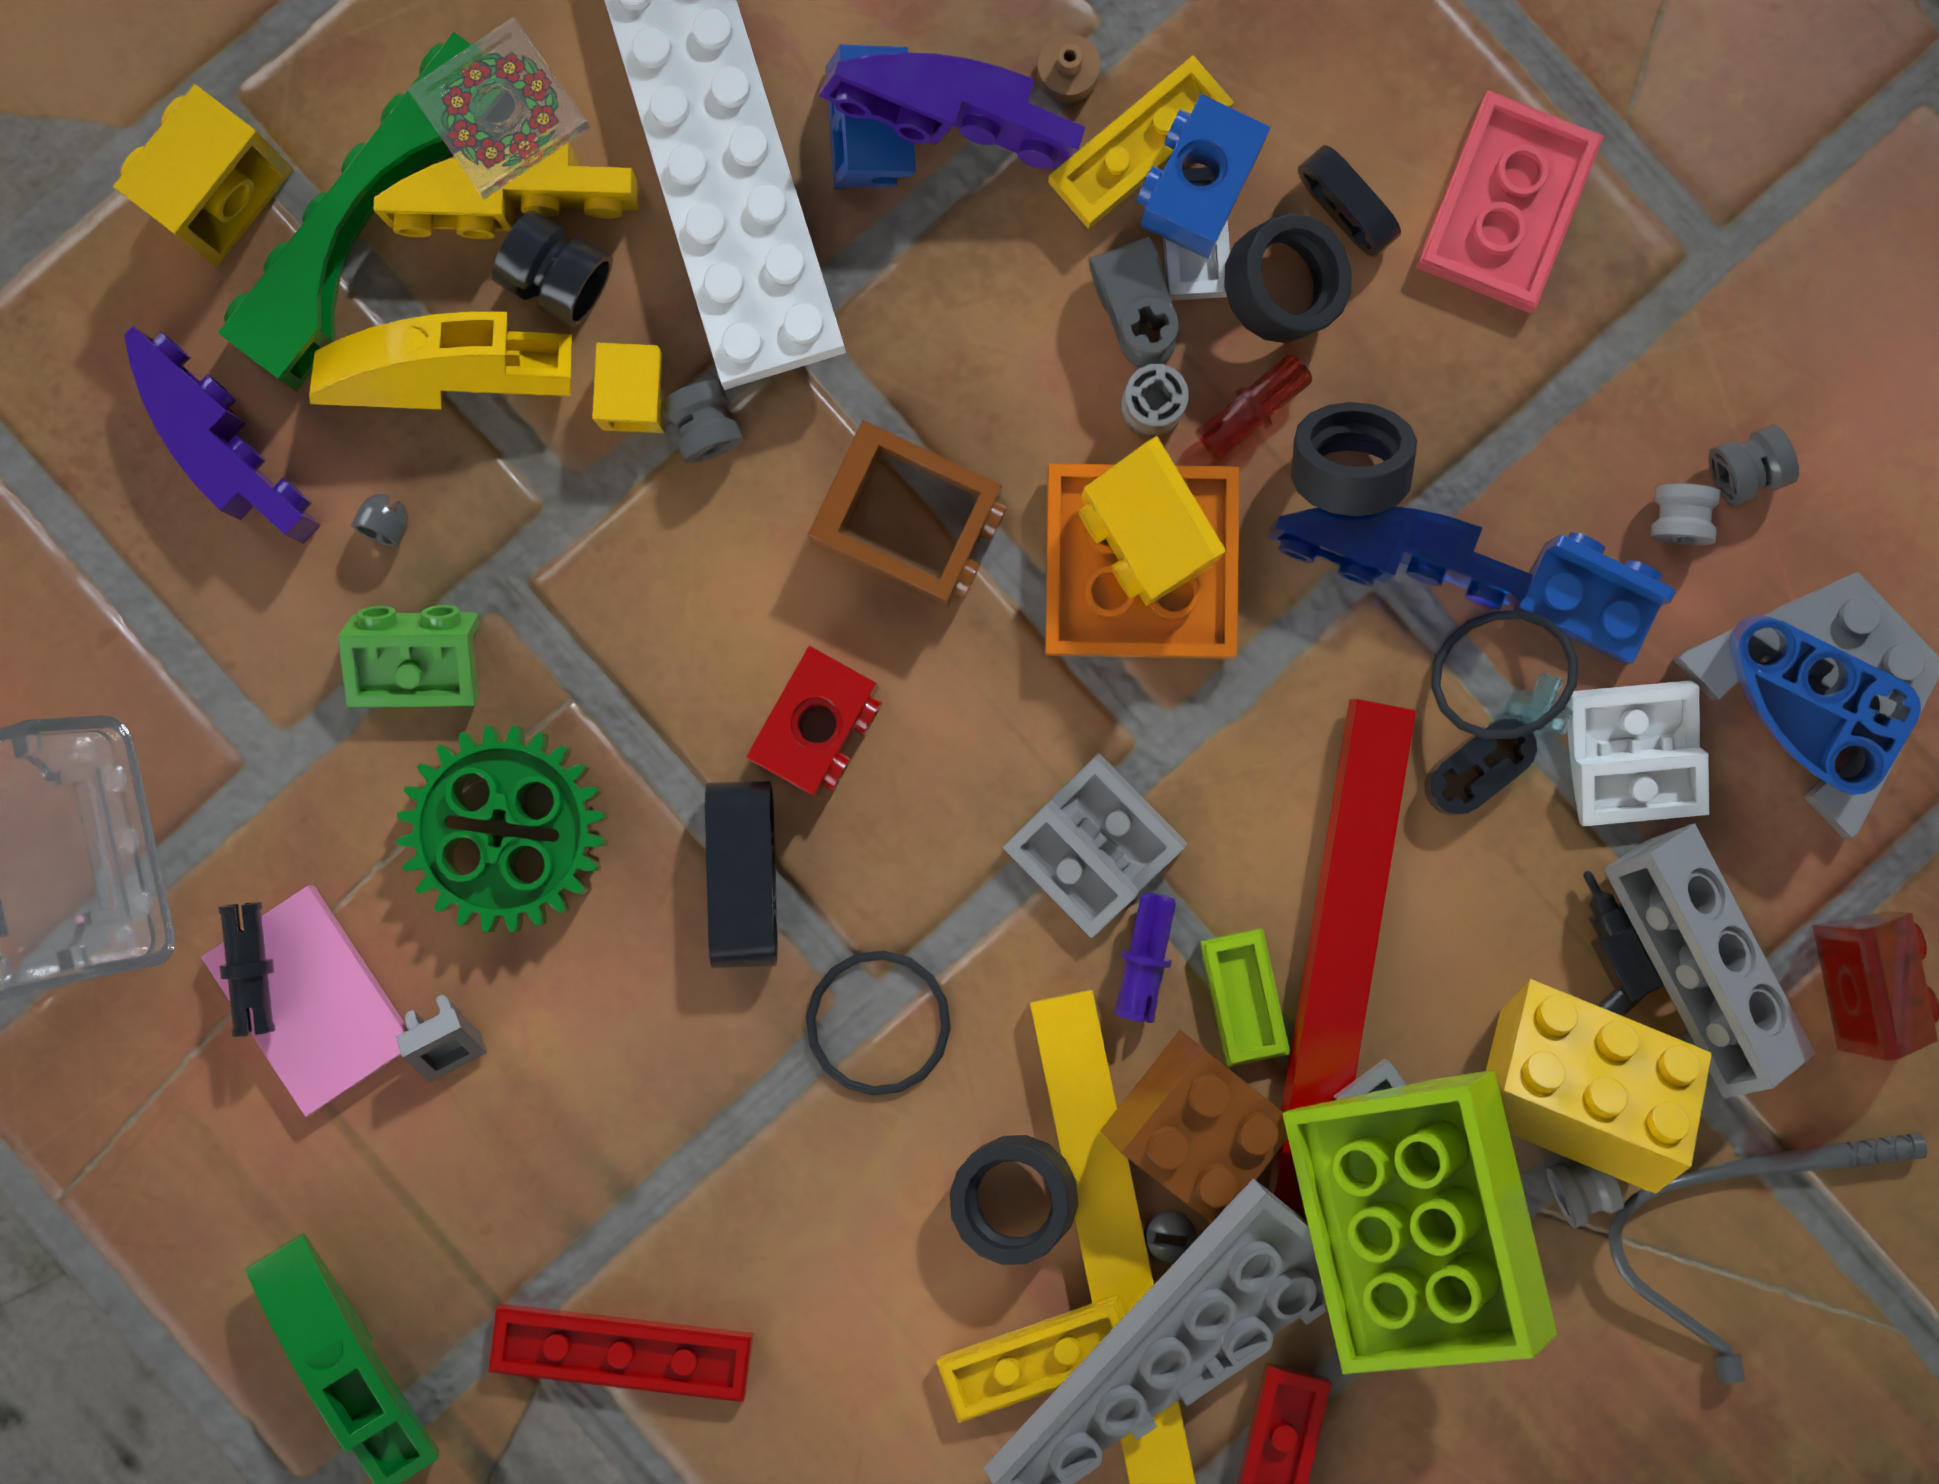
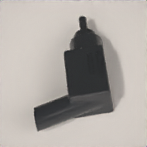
M1586 871L1583 877L1593 894L1589 906L1594 915L1589 920L1598 938L1591 941V945L1614 987V990L1597 1006L1624 1017L1643 998L1663 987L1664 984L1622 904H1617L1613 894L1601 891L1593 873Z

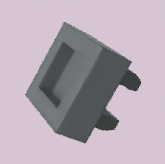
M443 994L436 997L437 1005L440 1008L439 1015L424 1021L420 1015L411 1010L405 1016V1024L408 1030L396 1036L402 1058L429 1082L487 1053L481 1033Z

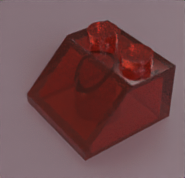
M1885 911L1812 925L1837 1050L1891 1061L1906 1057L1938 1041L1935 1023L1939 1021V1004L1934 991L1926 983L1922 960L1926 958L1927 945L1923 931L1914 922L1912 913Z

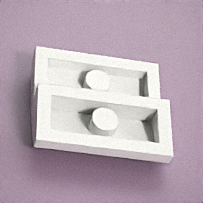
M1689 680L1573 692L1566 705L1567 731L1575 802L1579 823L1582 826L1709 815V753L1700 748L1699 685Z

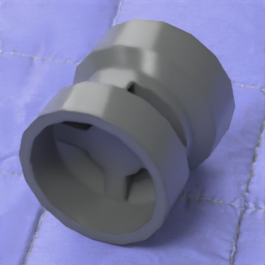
M718 379L691 384L671 393L662 401L668 420L679 427L681 437L678 441V446L686 463L701 462L722 455L736 448L744 441L737 422L728 418L724 409L728 399L721 381Z
M1774 424L1751 433L1749 440L1741 444L1731 440L1710 449L1708 455L1709 468L1715 486L1721 491L1722 498L1733 507L1756 498L1760 489L1768 487L1775 491L1797 482L1799 477L1798 460L1792 443L1786 433Z

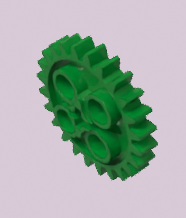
M485 726L482 744H478L477 740L470 733L463 731L459 733L461 752L456 753L451 748L439 744L435 748L442 765L436 768L419 763L417 769L427 783L424 788L405 786L403 790L410 798L417 801L415 810L397 812L396 818L413 824V833L396 839V843L404 847H415L417 855L408 860L402 867L404 871L423 870L426 874L415 889L417 894L429 893L436 889L440 892L434 906V911L442 913L452 908L455 904L459 906L457 925H468L477 913H480L483 932H494L500 916L504 917L509 932L521 931L523 913L525 912L536 926L544 925L547 923L545 905L549 904L560 913L567 912L570 908L563 892L568 889L574 893L586 894L588 888L578 874L581 870L600 871L602 867L596 860L588 856L590 847L608 845L607 839L592 833V825L608 819V813L592 811L588 805L590 801L602 793L600 787L581 788L579 782L590 768L587 764L581 763L567 769L564 765L569 758L571 748L566 745H561L550 754H547L549 735L538 732L531 739L528 746H526L524 730L520 726H511L505 742H502L501 735L495 726ZM480 775L489 785L490 796L482 808L473 811L466 806L462 790L470 778ZM543 783L551 790L554 804L549 814L538 820L528 813L525 807V798L527 792L533 786ZM451 816L487 821H501L505 816L506 822L510 824L555 829L559 833V838L557 841L551 842L524 837H504L501 842V838L497 834L453 829L448 826L447 821ZM466 838L471 839L477 844L481 857L478 867L469 874L462 873L456 867L453 859L455 847ZM529 846L536 848L542 854L545 865L543 874L533 883L524 881L516 870L518 855Z

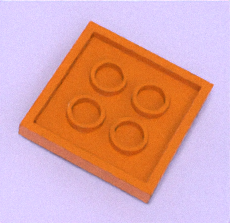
M1049 463L1047 486L1045 656L1235 659L1237 657L1239 467L1176 466L1226 549V552L1212 568L1146 606L1139 594L1130 599L1124 592L1111 568V565L1119 560L1106 539L1099 543L1094 541L1078 513L1079 509L1086 506L1081 499L1084 487L1112 468L1114 464Z

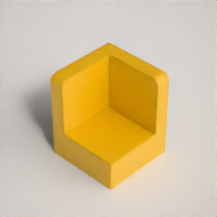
M596 342L592 419L601 430L665 433L666 412L660 400L662 352L658 346Z

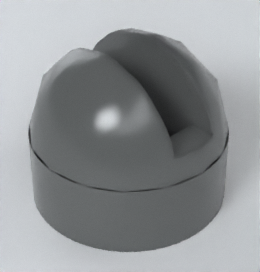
M374 494L367 498L358 508L351 527L361 535L389 547H399L408 523L405 506L400 501H397L390 509H387L389 495Z
M1165 1209L1149 1218L1144 1228V1239L1148 1251L1155 1259L1163 1263L1174 1264L1194 1243L1196 1231L1185 1214L1177 1210ZM1156 1232L1187 1237L1186 1245L1155 1243Z

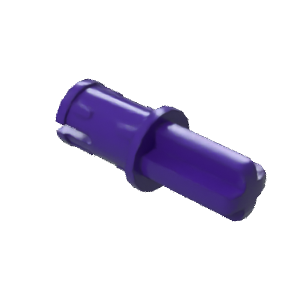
M1148 892L1140 898L1130 950H1122L1121 957L1126 959L1121 989L1114 1010V1014L1119 1017L1138 1022L1154 1023L1157 999L1164 969L1170 968L1172 963L1170 959L1165 958L1176 906L1175 899L1169 896Z

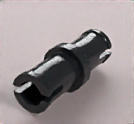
M249 902L241 905L244 930L241 929L239 904L218 907V912L221 915L226 964L219 965L221 979H228L233 1025L231 1032L233 1037L249 1036V1032H252L250 1008L253 1010L255 1035L275 1031L268 974L274 972L273 959H266L261 916L262 902Z

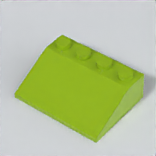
M1495 1070L1431 1079L1292 1109L1282 1113L1343 1374L1534 1358L1557 1335Z

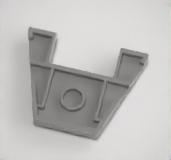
M1859 572L1847 575L1764 614L1765 616L1784 621L1905 681L1918 694L1921 712L1939 679V656ZM1734 628L1704 643L1680 652L1672 659L1694 683L1699 685V688L1711 701L1720 699L1739 681L1730 653L1729 643ZM1762 628L1751 636L1748 643V653L1754 662L1758 663L1761 659L1766 662L1778 653L1780 641L1776 631L1772 628ZM1822 658L1811 666L1808 673V683L1814 692L1826 691L1837 682L1839 671L1836 662L1832 658ZM1892 692L1887 697L1875 694L1871 699L1869 707L1878 711L1873 720L1879 713H1885L1890 716L1894 712L1897 702L1888 699ZM1861 746L1847 747L1849 754L1835 766V771L1839 777H1852L1861 771L1865 763V753ZM1898 756L1884 780L1875 789L1865 794L1852 795L1841 792L1821 779L1804 798L1842 838H1853L1860 831Z

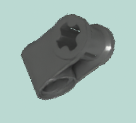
M1147 237L1089 258V267L1104 310L1109 314L1121 351L1126 359L1138 367L1167 362L1174 352L1179 323L1167 290L1163 268L1152 240ZM1148 323L1152 331L1160 330L1159 341L1150 343L1146 335H1138L1139 325Z

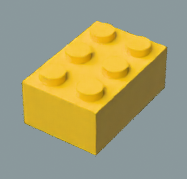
M1530 979L1500 1010L1486 1071L1495 1070L1510 1135L1655 1194L1691 1168L1712 1053Z

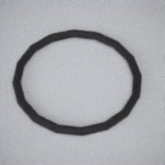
M1524 610L1492 611L1466 621L1446 638L1433 662L1431 689L1439 710L1459 730L1484 739H1515L1544 728L1564 711L1577 686L1578 658L1569 637L1548 618ZM1521 619L1544 627L1562 645L1568 660L1567 685L1558 702L1537 721L1515 729L1487 730L1465 722L1448 706L1441 688L1442 665L1452 646L1471 629L1494 620Z
M885 950L858 953L833 966L814 989L806 1016L809 1046L823 1071L845 1088L872 1096L899 1093L925 1079L943 1057L951 1029L948 1002L935 977L912 958ZM886 960L907 966L927 982L939 1005L941 1030L935 1052L920 1071L899 1083L871 1086L850 1080L830 1064L818 1043L816 1015L822 994L838 974L858 963Z

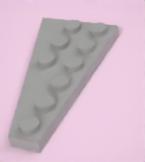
M1252 1179L984 1466L983 1469L992 1484H1074L1100 1466L1103 1457L1102 1452L1131 1432L1137 1440L1157 1427L1153 1417L1179 1399H1182L1186 1406L1196 1401L1268 1352L1273 1343V1335L1298 1318H1301L1307 1325L1325 1313L1326 1310L1322 1304L1325 1301L1308 1222L1255 1179Z

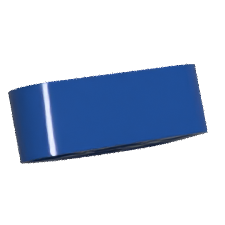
M1765 615L1750 616L1740 621L1733 629L1729 640L1730 653L1740 685L1750 707L1765 730L1801 766L1841 792L1856 795L1865 794L1875 789L1884 780L1918 721L1921 704L1915 689L1905 681L1784 621ZM1762 628H1772L1776 631L1780 641L1778 653L1766 662H1754L1748 653V643L1751 636ZM1822 658H1832L1838 666L1839 676L1837 682L1826 691L1814 692L1808 683V673L1811 666ZM1892 692L1888 699L1897 702L1894 712L1890 716L1885 713H1879L1873 720L1878 711L1869 707L1871 699L1875 694L1887 697ZM1849 746H1861L1865 753V763L1861 771L1852 777H1839L1835 771L1837 755Z

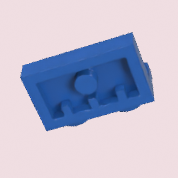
M1570 532L1568 537L1559 535L1545 542L1513 610H1524L1548 618L1568 637L1626 665L1634 663L1660 606L1670 603L1676 590L1660 582L1663 575L1655 568L1634 560H1627L1626 564L1618 562L1603 554L1605 546L1602 543L1584 534Z

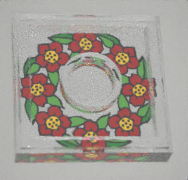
M514 16L407 88L483 199H486L590 128L584 116Z

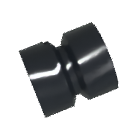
M535 210L528 211L516 222L503 241L493 266L492 280L525 301L538 296L539 308L571 328L578 326L587 317L601 296L612 270L613 258L610 254L581 237L567 242L564 239V227Z

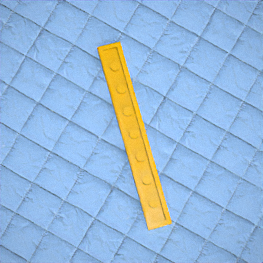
M1089 989L1031 1001L1029 1003L1060 1152L1067 1160L1077 1181L1078 1208L1074 1219L1091 1301L1095 1303L1119 1295L1125 1314H1127L1152 1288L1154 1282L1128 1158L1100 1131L1117 1110L1093 990ZM1176 1401L1154 1416L1153 1419L1157 1427L1137 1440L1132 1432L1120 1439L1129 1484H1196L1179 1401Z

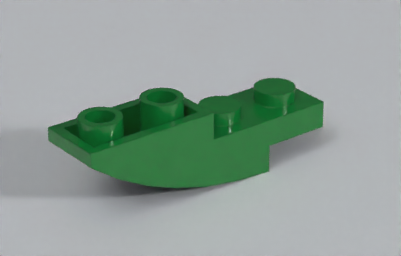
M303 1232L247 1266L245 1272L258 1301L307 1393L344 1452L352 1450L374 1484H400L439 1460V1448L372 1348V1335L306 1234Z

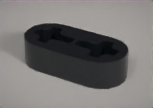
M1323 145L1298 166V174L1305 188L1347 236L1367 255L1372 257L1378 256L1401 236L1399 223L1393 213L1336 150L1330 146Z
M1511 718L1493 721L1482 728L1487 730L1515 729L1526 724ZM1532 732L1517 738L1519 743L1513 748L1514 755L1517 757L1514 763L1510 759L1505 758L1495 761L1489 767L1483 759L1498 746L1496 740L1484 739L1476 735L1470 736L1437 762L1427 773L1424 787L1425 795L1430 805L1437 811L1447 815L1467 814L1480 807L1527 770L1534 762L1537 753V740L1534 733ZM1473 767L1478 775L1463 788L1468 798L1464 802L1458 797L1446 800L1441 793L1448 785L1443 775L1447 771L1453 776L1461 775Z

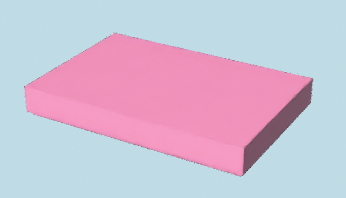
M314 885L306 886L262 916L266 959H273L274 972L268 974L275 1031L255 1035L253 1010L250 1008L251 1035L305 1117L314 1114L399 1057L401 1052L396 1036L408 1030L405 1022ZM224 942L201 956V958L230 1001L228 979H221L219 965L226 964Z

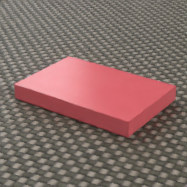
M1487 90L1481 99L1415 268L1525 312L1532 313L1537 308L1604 136Z

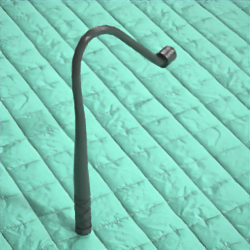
M1921 1133L1897 1135L1898 1137L1895 1138L1890 1136L1882 1137L1878 1140L1867 1139L1859 1140L1860 1142L1851 1141L1846 1144L1837 1143L1734 1160L1682 1174L1656 1194L1641 1189L1624 1202V1208L1616 1212L1610 1223L1608 1242L1611 1257L1619 1274L1635 1292L1720 1353V1355L1714 1356L1720 1384L1745 1381L1741 1355L1733 1354L1731 1346L1722 1338L1651 1289L1630 1267L1622 1245V1231L1628 1218L1639 1206L1650 1199L1668 1191L1735 1177L1844 1169L1850 1166L1854 1168L1860 1167V1165H1877L1880 1162L1885 1164L1898 1162V1160L1923 1159L1927 1156L1925 1139Z

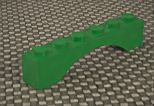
M454 31L444 44H436L427 52L420 64V75L405 94L399 93L387 103L380 117L381 125L366 143L357 144L347 154L341 167V176L327 193L322 192L311 200L303 213V224L288 243H280L271 251L263 266L264 274L250 292H243L238 295L225 312V324L218 331V334L296 392L312 373L315 351L335 341V307L340 278L353 244L375 212L374 197L400 180L422 169L463 153V151L458 152L454 148L455 143H452L449 139L451 135L444 127L443 114L447 111V107L442 100L450 94L451 91H446V88L456 76L462 74L461 69L465 66H470L475 60L479 62L486 55ZM490 68L492 70V77L498 72L496 68ZM502 81L495 88L482 90L476 105L472 102L470 106V111L477 119L479 132H485L495 138L525 100L523 92L515 91L512 87H509L512 84L508 81ZM465 86L460 88L463 94L471 93L470 89H465ZM460 115L456 117L457 123L459 121H465L464 118ZM479 142L478 147L474 149L476 150L482 148L481 144L483 142Z

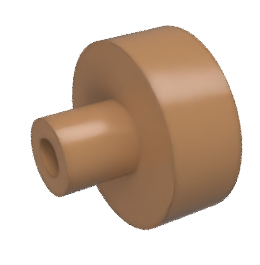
M1061 34L1050 39L1041 49L1037 64V79L1043 92L1057 102L1075 103L1085 99L1094 90L1100 71V58L1094 45L1086 38L1076 34Z

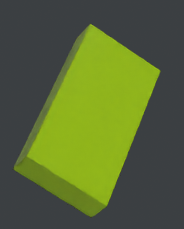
M1258 928L1199 941L1225 1065L1232 1067L1289 1055L1290 1049L1264 929Z

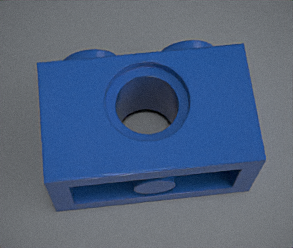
M1200 94L1191 114L1180 109L1164 142V145L1173 149V152L1163 171L1152 166L1137 197L1136 202L1146 206L1140 227L1209 259L1271 127L1203 94ZM1194 163L1205 165L1212 171L1215 181L1207 186L1193 185L1185 178L1182 169Z

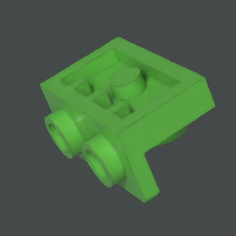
M437 605L425 608L421 613H396L393 607L371 606L353 614L338 635L347 708L475 706L479 698L473 637L479 627L478 613L460 612L458 607L451 605Z

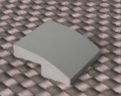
M1098 753L1002 848L1092 939L1138 895L1139 891L1185 849L1187 842Z

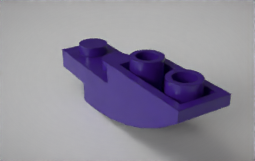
M899 52L867 55L839 61L822 84L819 97L833 102L836 109L841 113L857 119L872 118L894 127L895 133L907 141L918 144L930 142L937 145L952 127L960 129L961 135L977 144H996L1017 153L1018 158L1023 163L1039 169L1053 168L1056 170L1079 150L1085 127L1028 103L1035 79L996 65L969 58L935 53Z
M132 326L124 334L130 367L141 399L160 437L188 477L221 512L241 520L255 507L284 535L304 544L321 526L306 512L312 502L285 478L282 477L275 484L259 469L266 460L252 446L236 435L246 424L230 409L237 399L209 374H206L199 380L186 369L184 365L191 357L166 334L160 331L153 339Z

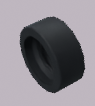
M1289 213L1271 218L1256 226L1233 245L1225 263L1224 289L1231 310L1245 329L1267 341L1287 343L1327 328L1343 313L1351 294L1352 269L1345 247L1331 228L1312 216ZM1284 243L1297 251L1309 266L1314 282L1313 301L1305 313L1291 315L1278 307L1266 291L1261 275L1262 257L1265 250L1272 244Z
M1346 402L1330 404L1310 412L1298 424L1293 444L1291 478L1296 491L1311 505L1327 512L1348 516L1379 514L1397 506L1410 492L1417 438L1411 425L1393 411L1366 403ZM1349 450L1371 454L1381 458L1384 462L1372 466L1354 467L1340 465L1325 459L1323 456L1332 452Z
M1028 1135L1001 1136L981 1146L957 1170L949 1194L951 1218L961 1239L980 1257L1001 1265L1027 1264L1047 1255L1071 1228L1078 1208L1077 1181L1067 1160L1049 1143ZM1002 1162H1020L1033 1167L1044 1178L1050 1190L1051 1209L1047 1221L1038 1231L1025 1237H1009L997 1232L984 1219L978 1206L977 1192L983 1176L990 1168Z

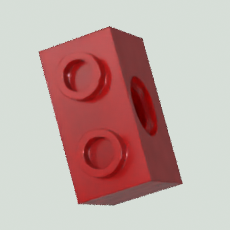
M809 645L745 758L817 797L823 786L833 791L851 761V758L842 752L853 732L856 731L864 736L882 706L883 702L874 698L879 688L877 683ZM815 708H826L832 711L836 718L834 734L828 740L821 743L807 741L801 730L804 716Z

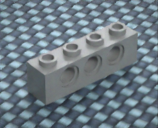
M1695 823L1648 839L1604 868L1692 1040L1697 1047L1712 1053L1709 1072L1723 1099L1772 1089L1816 1054Z

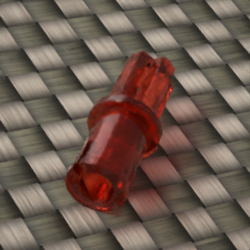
M1293 355L1285 356L1249 388L1238 387L1235 390L1237 397L1202 427H1198L1195 430L1196 436L1209 453L1213 450V457L1222 462L1232 450L1262 426L1268 429L1273 425L1271 417L1311 384L1313 377L1309 369L1298 357Z

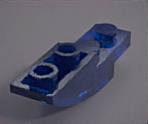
M1394 506L1379 514L1364 516L1332 514L1320 508H1312L1279 516L1271 525L1267 535L1268 538L1281 542L1278 548L1281 553L1306 563H1314L1315 558L1319 557L1339 565L1338 575L1360 585L1372 587L1375 580L1382 583L1395 576L1399 564L1402 563L1408 566L1405 573L1409 577L1433 586H1442L1444 580L1466 588L1464 596L1466 599L1478 605L1500 610L1503 603L1510 606L1525 599L1534 576L1474 552L1483 527L1450 516L1414 508Z

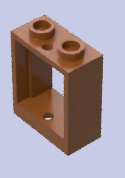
M862 420L807 536L811 544L948 608L954 594L962 598L966 597L980 567V563L971 560V557L981 537L990 541L993 540L1005 515L1007 506L998 502L1001 496V484ZM882 453L978 497L940 579L844 535Z

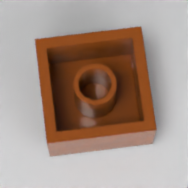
M1181 1030L1178 1031L1100 1130L1124 1156L1211 1223L1252 1179L1256 1180L1288 1140L1282 1114L1284 1112Z

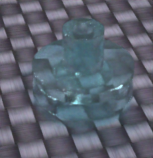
M1540 673L1532 692L1512 689L1503 715L1509 719L1522 721L1525 724L1537 721L1556 705L1564 681L1553 675ZM1566 706L1564 711L1544 728L1537 731L1554 736H1564L1573 715V710Z

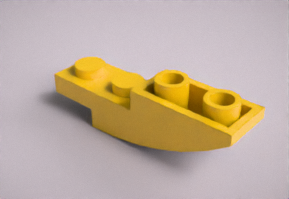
M552 141L549 146L541 149V155L537 158H533L528 163L524 162L513 169H503L501 166L496 165L488 170L480 161V166L477 167L468 161L464 154L422 169L400 180L374 197V211L389 227H393L395 233L408 237H428L432 235V229H456V233L465 238L491 239L495 237V231L511 230L514 226L515 207H521L523 213L535 210L545 217L558 215L559 208L584 209L586 215L602 219L619 218L622 216V210H640V184L632 168L579 166V158L569 141ZM510 147L505 151L506 156H513L510 153Z
M471 311L433 314L370 327L340 338L315 351L309 393L310 404L442 410L443 391L571 396L572 334L508 331L507 312Z

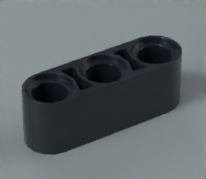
M772 782L707 783L705 789L708 944L711 967L776 966L778 958Z

